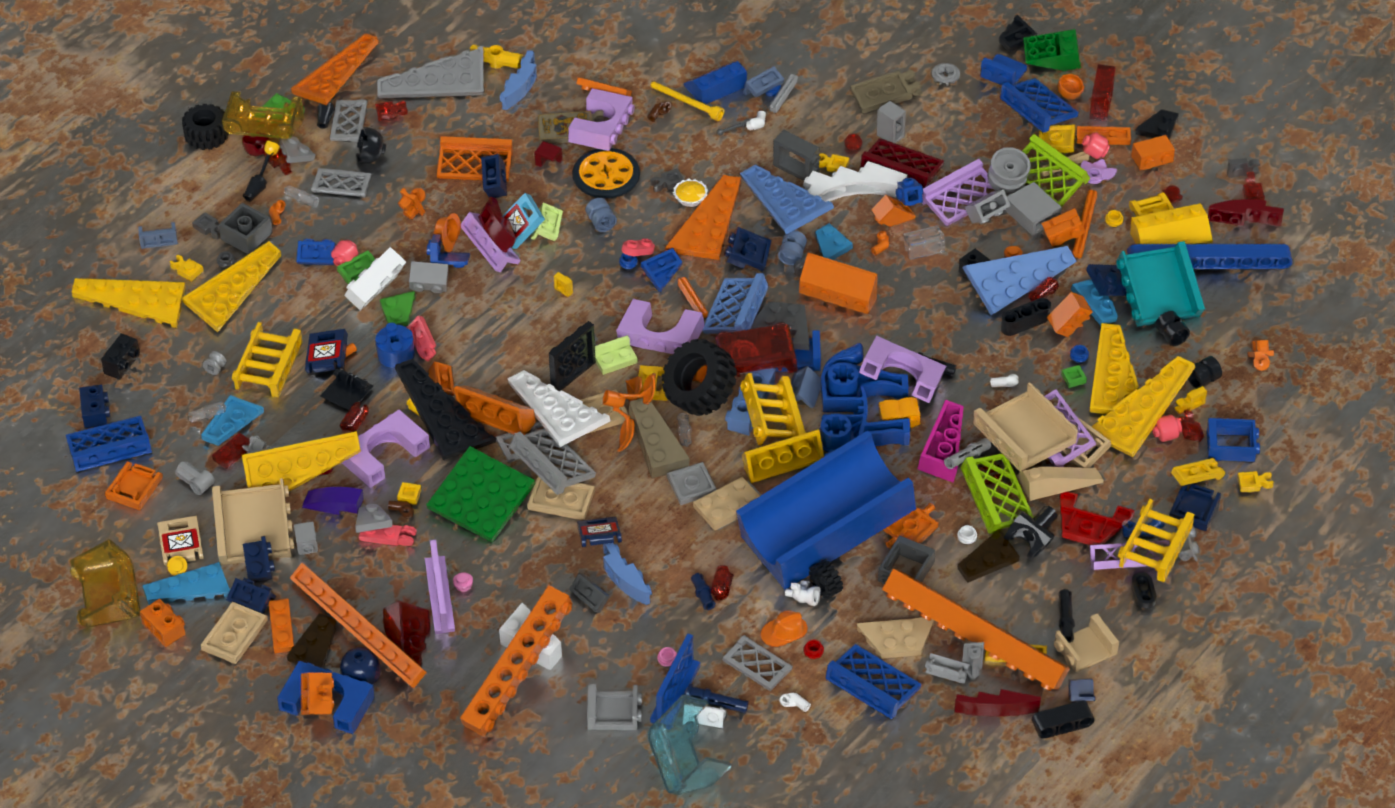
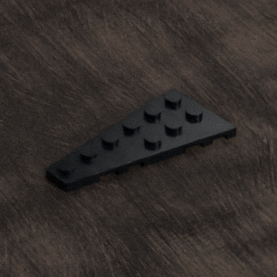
M414 359L395 365L399 378L443 460L464 454L469 446L478 449L496 443V438L486 432L484 426L480 422L477 423L450 394L448 395L442 389L438 382L435 383Z

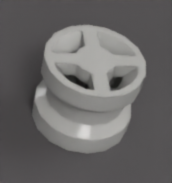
M212 351L208 356L209 358L202 365L208 373L218 375L221 370L220 368L224 367L227 362L221 353Z

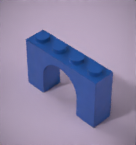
M299 661L277 697L279 710L296 716L299 715L301 711L302 673H332V678L334 679L332 691L339 693L343 697L333 715L335 729L354 734L375 697L373 685L366 681L353 679L348 675L335 673L330 669L317 667L312 663Z

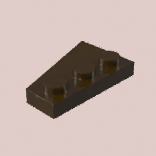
M1000 529L958 564V570L967 583L1019 562V554L1011 543L1004 539L1005 535Z
M319 613L287 654V661L296 665L299 661L323 668L337 628V620Z

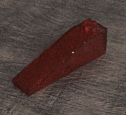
M397 601L383 609V623L386 636L421 666L423 661L421 658L422 651L426 648L425 638L430 632L429 610Z

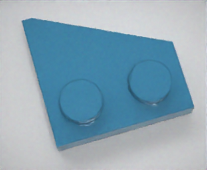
M830 223L815 231V238L819 244L820 253L825 258L834 260L853 249V243Z

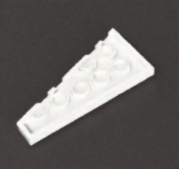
M525 370L508 378L509 385L527 407L534 409L535 417L559 447L611 421L609 415L605 413L602 415L597 412L596 408H589L583 404V401L562 390H556L551 384L546 385L541 382L540 378Z

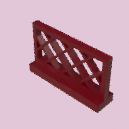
M879 138L868 152L864 151L862 154L860 168L864 167L867 161L907 174V178L915 179L922 185V188L929 186V183L943 167L944 160ZM881 145L887 148L880 149L879 146ZM891 153L892 156H884V154ZM907 159L908 161L901 162L900 160ZM917 165H924V167L917 168Z

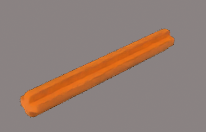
M1089 190L1087 192L1081 216V222L1086 233L1076 238L1073 249L1074 258L1081 259L1097 199L1096 190Z

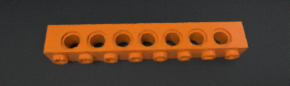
M548 585L460 717L466 728L483 737L493 729L495 720L499 715L503 714L507 702L515 696L517 687L521 681L523 682L527 678L531 666L537 663L540 652L548 646L550 637L554 631H558L564 616L570 613L573 603L569 595ZM550 610H555L554 613L547 614ZM545 626L542 630H537L538 627ZM528 643H533L532 646L525 647ZM523 659L519 664H514L516 660ZM506 676H511L509 680H503ZM497 692L500 693L499 696H497V697H492L495 693H497ZM489 709L486 714H481L483 710Z

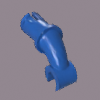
M1153 519L1147 525L1161 529L1165 526V523ZM1128 521V528L1123 525V536L1129 538L1136 523ZM1142 531L1139 537L1153 538L1155 535Z

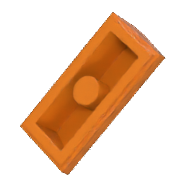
M434 361L428 370L429 377L435 383L438 382L448 395L454 396L451 366Z

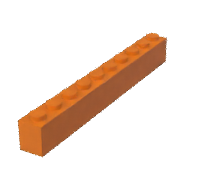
M893 568L882 588L883 591L887 592L886 596L894 601L901 600L904 602L903 606L911 611H914V609L920 611L921 617L928 621H931V619L937 621V626L946 631L951 629L955 632L954 636L963 641L968 639L976 643L984 642V649L989 651L988 655L998 661L1001 658L1007 662L1005 664L1007 667L1015 671L1017 668L1024 672V677L1032 681L1034 679L1041 682L1040 686L1049 691L1052 689L1059 690L1070 670L1069 667L899 569Z

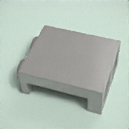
M588 684V730H637V723L642 721V710L638 709V705H642V692H638V685H633V691L597 692L596 684Z

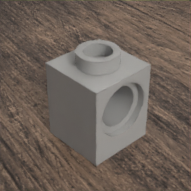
M313 521L294 524L298 555L318 552Z

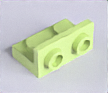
M543 203L539 210L545 220L531 234V239L535 240L537 235L555 241L558 238L563 211Z
M629 336L595 346L596 364L603 375L638 363V358L630 346Z

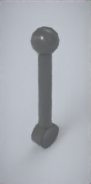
M745 119L744 122L725 129H718L717 134L721 136L727 131L746 126L747 121H750V119Z

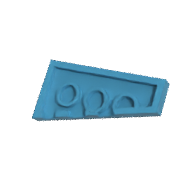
M219 562L142 585L148 605L159 598L164 603H172L177 599L191 601L195 597L204 596L206 599L214 598V595L223 594L224 597H227L230 592Z

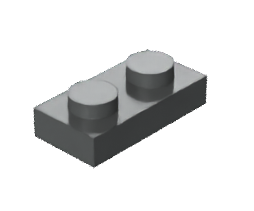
M578 573L569 588L585 604L599 613L610 597L583 573Z

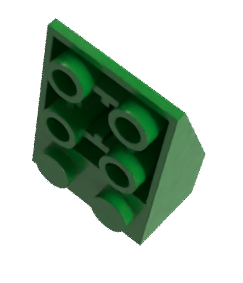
M1076 29L1023 38L1026 64L1061 71L1081 68Z

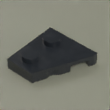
M1016 15L1012 24H1009L1006 27V31L1000 35L999 43L1008 52H1011L1024 45V37L1036 36L1038 34L1019 15Z
M1161 109L1136 128V134L1149 138L1166 135L1170 140L1179 113Z

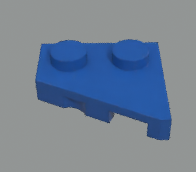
M673 248L641 262V268L658 292L664 289L682 266V260Z

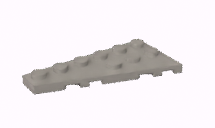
M483 45L477 47L476 50L469 52L467 50L454 57L448 56L424 64L425 66L417 69L415 67L411 68L408 72L396 73L377 79L378 98L484 95Z

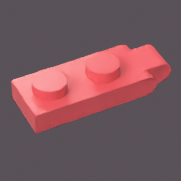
M418 315L407 328L413 333L414 345L419 356L429 362L436 354L434 349L436 343L424 317Z

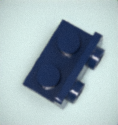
M261 536L262 541L242 544L247 577L254 582L272 579V572H275L274 561L269 560V554L272 553L271 543L266 542L265 536Z
M235 578L226 600L264 614L270 599H275L276 595L271 592V588L261 584L258 587L250 579L243 578V580Z

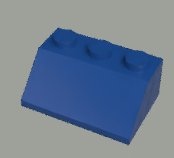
M736 61L684 82V86L697 101L709 104L743 89L747 81V71Z

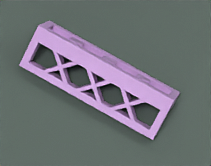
M469 212L461 223V228L494 270L501 272L507 262L518 265L521 260L514 251L509 248L506 253L503 252L486 233L478 218L480 214Z
M1169 540L1149 541L1158 545L1165 544V547L1170 546ZM1126 543L1089 545L1091 569L1122 568L1119 567L1120 559H1117L1113 553L1117 548L1124 547ZM1137 545L1134 546L1131 552L1137 548ZM1106 548H1113V549L1111 550V552H1109ZM1095 549H1103L1108 553L1104 560L1095 561ZM1146 549L1148 552L1144 555L1145 557L1151 554L1154 557L1148 558L1157 561L1163 559V556L1158 557L1151 550ZM1111 556V557H1112L1113 559H1115V560H1107V559ZM1127 559L1123 568L1147 565Z

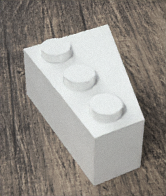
M390 247L379 258H376L368 269H364L356 281L352 280L346 288L348 290L344 296L361 311L396 279L406 261Z
M523 602L499 629L500 644L508 647L531 612ZM540 626L537 630H542L545 626ZM554 634L550 637L548 646L540 652L537 664L549 670L562 657L561 641ZM528 643L525 647H530L533 643Z

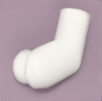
M758 111L756 118L747 121V129L757 130L763 128L766 112Z
M1010 374L1007 377L991 378L990 382L992 388H1013L1018 385L1019 380L1016 374Z
M797 693L783 694L779 698L781 705L784 707L797 706L806 712L811 706L808 701Z

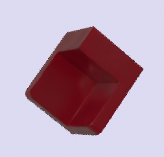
M545 141L534 152L535 165L542 167L547 160H555L557 162L563 160L562 148Z

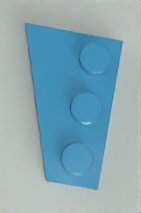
M1091 279L1072 284L1071 291L1084 296L1093 311L1091 315L1100 326L1101 323L1110 324L1117 321L1118 315L1112 300H1110L1109 296H1100Z
M230 395L203 431L201 438L206 442L219 446L264 413V408Z

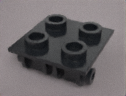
M340 368L334 371L335 380L320 397L353 411L374 386L369 384L366 379H361L357 375H353V373L348 374V372Z

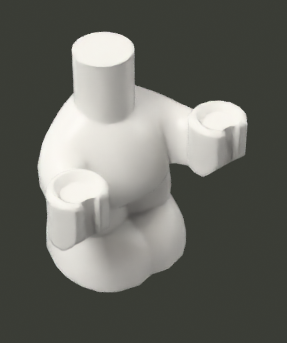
M801 580L800 584L791 583V589L785 590V596L792 597L800 603L817 606L820 599V587H810L809 581Z

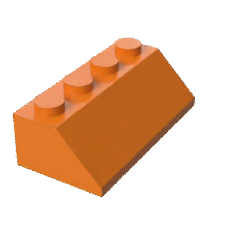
M808 252L799 280V293L869 314L877 300L878 274Z
M470 386L454 387L456 400L478 422L511 434L521 432L523 435H526L536 423L534 409L514 403L513 401Z

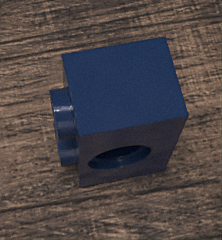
M499 154L481 157L483 190L489 198L507 196L505 162Z

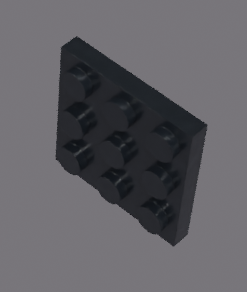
M589 321L586 322L583 326L578 327L573 334L567 336L558 346L550 350V383L556 390H563L596 363L594 324Z

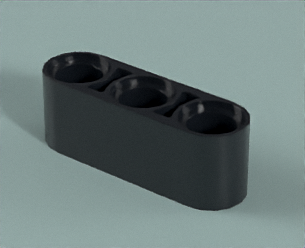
M1039 298L1002 314L1001 332L1004 335L1012 336L1049 321L1047 316L1051 312V302L1046 298Z
M1078 701L1037 712L1031 718L1038 736L1042 739L1084 729L1095 722V718L1086 701Z

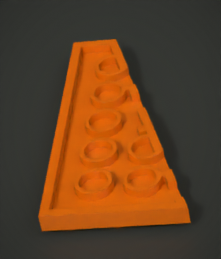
M366 33L294 85L291 88L292 94L327 105L379 43L377 37Z
M723 175L668 243L665 251L673 248L677 254L720 260L740 189L741 177Z

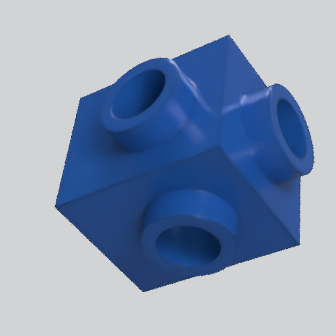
M905 178L903 181L897 182L896 197L905 206L923 202L922 185L915 179Z

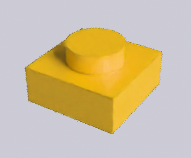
M558 272L554 275V289L569 297L573 294L572 280Z
M402 482L397 495V501H407L409 504L417 505L421 493V485Z

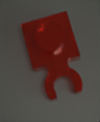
M393 101L375 104L378 121L395 119L397 114H408L405 101H400L394 105Z

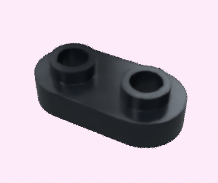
M1144 572L1134 574L1131 586L1137 605L1144 609L1152 608L1156 604L1157 595L1151 576Z

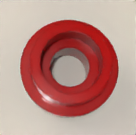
M809 640L804 646V654L810 659H818L824 653V647L818 640Z

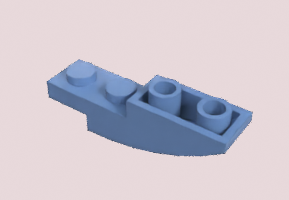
M527 50L525 57L521 59V68L517 69L516 74L511 73L509 80L505 81V90L500 94L503 110H507L518 103L535 83L537 67L534 51Z
M603 544V553L605 554L603 557L604 570L610 579L631 598L645 605L650 604L652 591L649 584L644 583L641 570H637L634 563L628 565L626 559L621 558L617 544Z

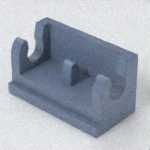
M171 222L172 228L156 229L145 232L142 231V226H138L141 249L178 245L175 222Z

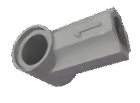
M182 461L175 471L176 476L188 483L191 489L198 495L204 493L215 483V478L209 471H201L187 461Z

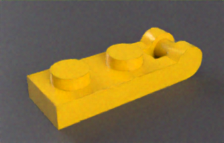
M1214 458L1173 467L1171 474L1181 486L1214 478L1220 480L1225 476L1226 472L1223 468L1218 467V462Z

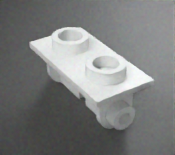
M684 702L682 721L723 728L726 710L722 707L714 708L693 704V702Z

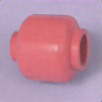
M1095 132L1090 134V136L1086 135L1082 141L1084 153L1095 159L1105 157L1110 148L1108 139Z
M350 240L339 241L331 252V257L334 259L333 263L336 266L349 262L358 256L357 246Z
M1170 414L1158 419L1157 424L1152 430L1154 437H1158L1161 442L1178 438L1180 432H1182L1179 418H1175Z

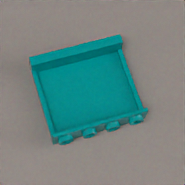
M1185 241L1178 242L1175 247L1128 255L1125 254V251L1120 253L1116 260V265L1121 271L1122 285L1126 288L1127 302L1131 305L1132 319L1136 321L1137 327L1155 324L1157 319L1167 311L1176 312L1180 319L1199 317L1204 312L1205 306Z

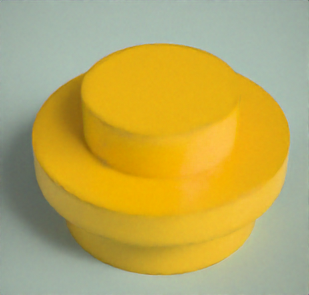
M1111 210L1105 216L1106 224L1112 227L1122 225L1124 220L1122 213L1118 210Z
M181 556L172 557L167 564L168 571L174 576L185 573L187 570L186 560Z

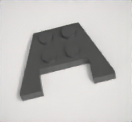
M768 302L755 317L747 338H739L738 336V341H748L755 345L760 332H778V334L795 335L792 342L793 349L810 350L805 305Z

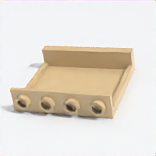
M1030 382L1027 384V392L988 412H985L982 408L974 411L973 424L1020 472L1072 446L1077 440L1078 430L1076 426L1071 424L1064 414L1059 412L1052 402L1047 400L1040 390L1035 388Z
M280 478L279 485L221 491L220 486L212 487L220 565L244 563L245 558L242 544L262 541L261 536H265L266 542L271 543L272 553L269 554V559L292 557L291 549H295L294 539L289 537V532H292L293 528L292 520H288L287 514H291L290 502L286 503V497H289L288 485H284L283 478Z

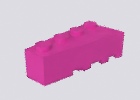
M945 400L920 456L918 470L954 483L958 466L948 469L944 464V460L959 452L964 406Z

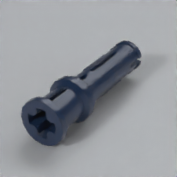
M689 684L685 697L686 702L694 701L702 703L703 706L710 704L746 714L749 701L713 693L710 688L702 689Z

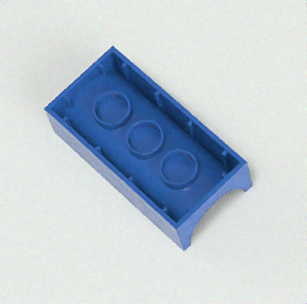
M867 430L736 510L742 539L783 589L786 590L791 587V583H798L810 575L809 568L822 560L832 562L916 510L913 482L909 477L900 482L890 472L875 447L872 435Z

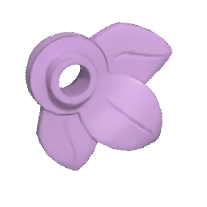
M1104 159L1098 160L1093 164L1084 160L1080 166L1088 173L1090 177L1088 183L1099 184L1102 180H1110L1117 172L1115 168H1107Z

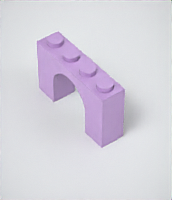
M592 88L586 98V111H591V114H594L596 111L602 110L604 117L609 118V120L593 122L574 118L569 126L568 142L610 151L612 145L616 144L618 135L622 134L623 126L627 125L629 116L634 113L633 97Z
M633 299L616 331L618 338L629 336L630 346L674 354V350L677 347H682L683 343L698 339L705 325L702 312L685 309L678 324L671 330L666 332L649 331L646 327L652 317L650 302Z
M876 336L864 358L859 373L877 380L882 369L886 367L904 369L911 373L917 381L912 396L930 403L946 365Z
M397 410L365 433L360 434L358 438L361 452L345 460L342 464L369 488H372L385 479L384 465L370 454L375 446L386 442L397 443L414 457H417L430 448L429 435L402 411Z

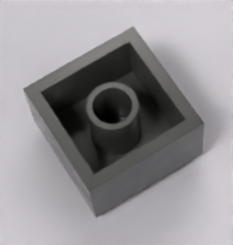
M241 203L218 224L221 240L247 254L253 252L273 233L271 218L244 203Z

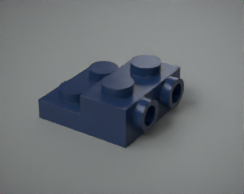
M737 227L734 233L731 232L727 241L730 243V246H727L724 254L727 257L726 262L740 268L749 265L763 271L766 267L772 240Z
M1088 265L1086 271L1100 296H1126L1127 291L1122 285V274L1117 265Z

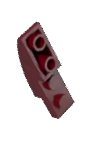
M490 197L478 218L489 237L506 253L509 248L513 247L516 238L510 221L502 216L497 199Z
M1229 200L1209 205L1208 220L1244 226V221L1281 226L1284 208L1266 206L1265 200Z

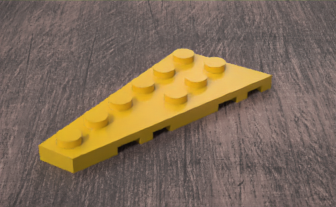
M268 241L182 297L183 303L216 332H219L281 257V250Z
M75 278L72 287V297L91 303L96 301L102 303L104 307L110 308L112 306L118 308L121 312L144 319L147 317L152 318L157 323L162 324L165 322L171 324V327L177 328L183 303L182 297H184L186 286L185 282Z
M1101 323L1089 412L1108 414L1116 404L1135 389L1138 390L1139 385L1133 365L1130 362L1129 352L1125 346L1121 326Z
M356 431L244 454L242 459L247 487L279 485L280 478H283L284 485H288L290 492L360 453L358 433Z

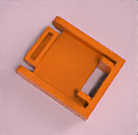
M127 461L106 490V499L141 511L161 482L163 473H156V470L136 463L132 467V462Z

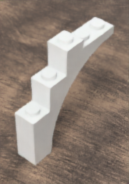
M867 161L865 166L860 168L859 172L840 166L837 172L832 174V177L812 171L810 176L805 178L803 186L809 194L813 196L818 195L825 202L856 194L888 195L897 198L895 192L898 189L897 182L907 178V174Z

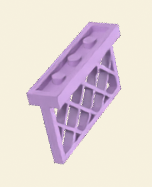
M977 159L923 188L922 204H927L946 227L968 215L966 210L957 209L958 203L969 205L974 202L972 201V196L984 197L988 194L986 193V188L993 189L988 182V173L982 168L983 163L981 160ZM982 175L985 182L975 181V177ZM961 185H972L971 190L961 189ZM974 186L984 187V192L973 191ZM949 191L956 192L957 198L948 197L946 194ZM959 194L970 195V199H959ZM935 199L943 200V205H935L932 201ZM945 201L956 203L955 208L946 207ZM944 211L954 213V216L947 219L943 213Z
M1055 389L1044 397L1047 400L1057 397L1058 404L1054 407L1058 411L1068 412L1067 420L1071 424L1078 426L1076 443L1068 447L1072 449L1071 453L1063 457L1062 451L1048 458L1054 467H1064V464L1095 446L1096 442ZM1079 437L1089 440L1084 445H1077Z
M430 540L432 557L425 558L435 634L455 632L445 556H438L436 540Z

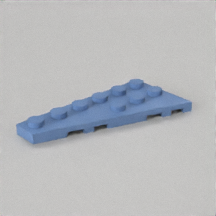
M757 165L740 173L743 181L786 235L834 208L832 202H825L820 196H813L807 190L791 182L787 183L783 181V178L775 177L769 171Z
M1068 246L965 265L962 268L988 312L992 315L1077 261Z

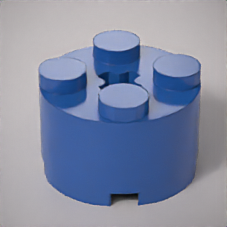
M388 323L386 327L377 333L375 338L376 350L381 364L386 367L395 368L396 364L414 358L413 333L407 327Z

